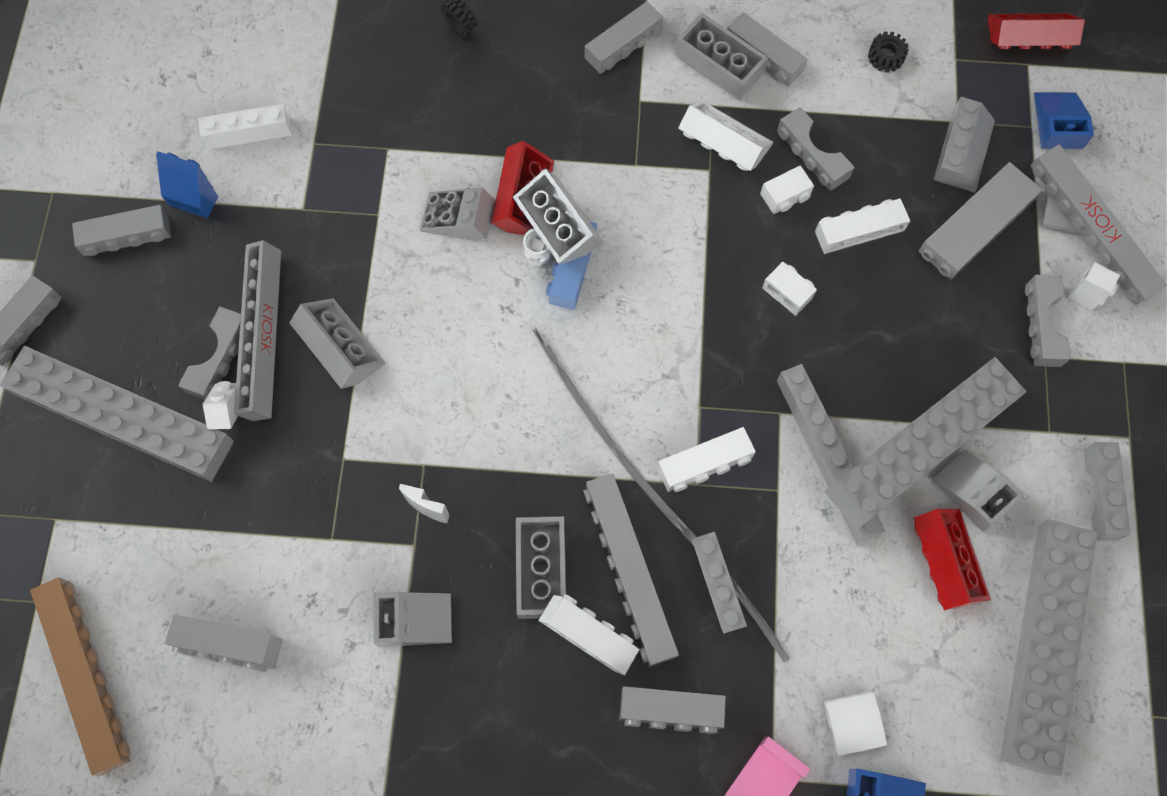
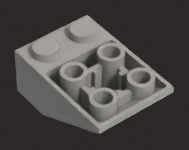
M483 187L429 192L420 231L466 240L487 239L496 200Z
M963 450L932 478L936 485L981 531L991 527L1025 496L1006 476L966 450Z
M407 592L374 594V644L376 646L452 643L451 594Z

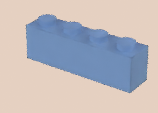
M590 222L597 232V223ZM591 252L586 256L561 265L554 263L552 269L554 279L552 283H548L546 295L549 296V304L575 310Z

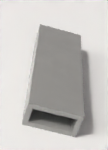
M1009 162L923 243L918 252L921 253L926 261L931 262L938 268L943 276H947L952 280L1038 197L1043 189Z

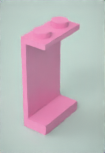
M765 737L724 796H789L799 780L806 777L810 768L770 737Z

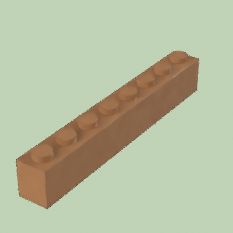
M58 577L31 589L30 592L91 775L102 776L131 762L128 756L130 748L128 743L122 738L120 732L122 731V724L118 717L114 715L112 709L114 701L111 695L106 692L104 686L106 678L103 672L99 671L97 652L94 648H91L89 642L91 638L90 632L83 625L81 619L83 611L74 598L76 594L75 588L70 581Z

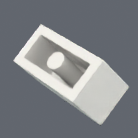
M798 166L764 183L760 194L772 213L775 214L779 211H787L797 202L803 203L808 200L814 185L802 167Z
M784 262L765 279L762 287L795 316L812 300L817 291L810 280L801 277L794 267Z
M1094 262L1076 280L1067 298L1092 311L1098 304L1103 305L1108 295H1114L1119 286L1116 282L1120 275Z
M222 381L215 384L203 403L207 429L232 428L238 417L234 415L236 383Z

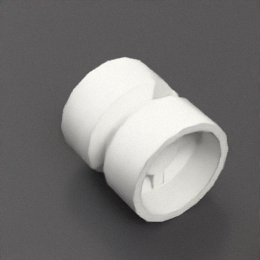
M529 230L523 238L525 259L534 267L546 266L552 259V253L536 230Z

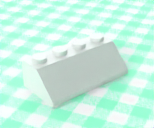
M704 101L690 105L679 126V129L684 131L683 134L686 137L701 141L703 147L718 151L720 157L726 160H733L740 169L745 171H751L756 168L773 144L771 140Z

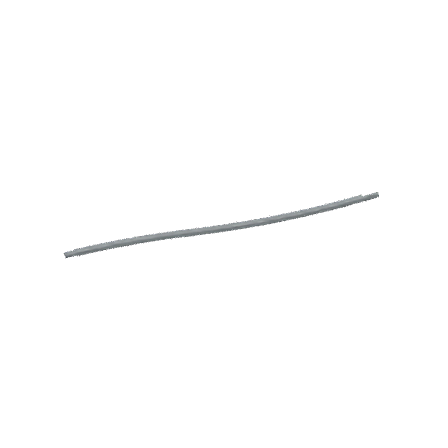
M535 327L533 332L591 425L636 483L693 545L692 539L696 538L694 533L659 497L616 445L572 383L550 345H544V341ZM730 576L738 600L761 629L774 650L777 651L783 662H786L789 656L754 605Z

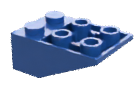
M1076 92L1034 93L1041 148L1052 149L1060 144L1063 149H1083L1094 136L1091 116Z
M157 151L156 158L160 190L165 202L170 207L208 219L218 199V195L200 168V164L191 159H180L173 153L168 152L165 154Z
M849 769L847 796H925L926 783L867 770Z

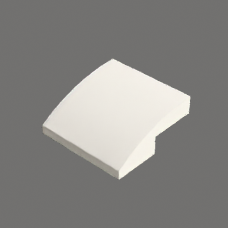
M400 484L399 489L411 506L422 514L447 524L449 513L445 504L430 501L424 489Z
M872 691L824 701L828 725L832 729L835 752L838 756L887 745L880 712Z

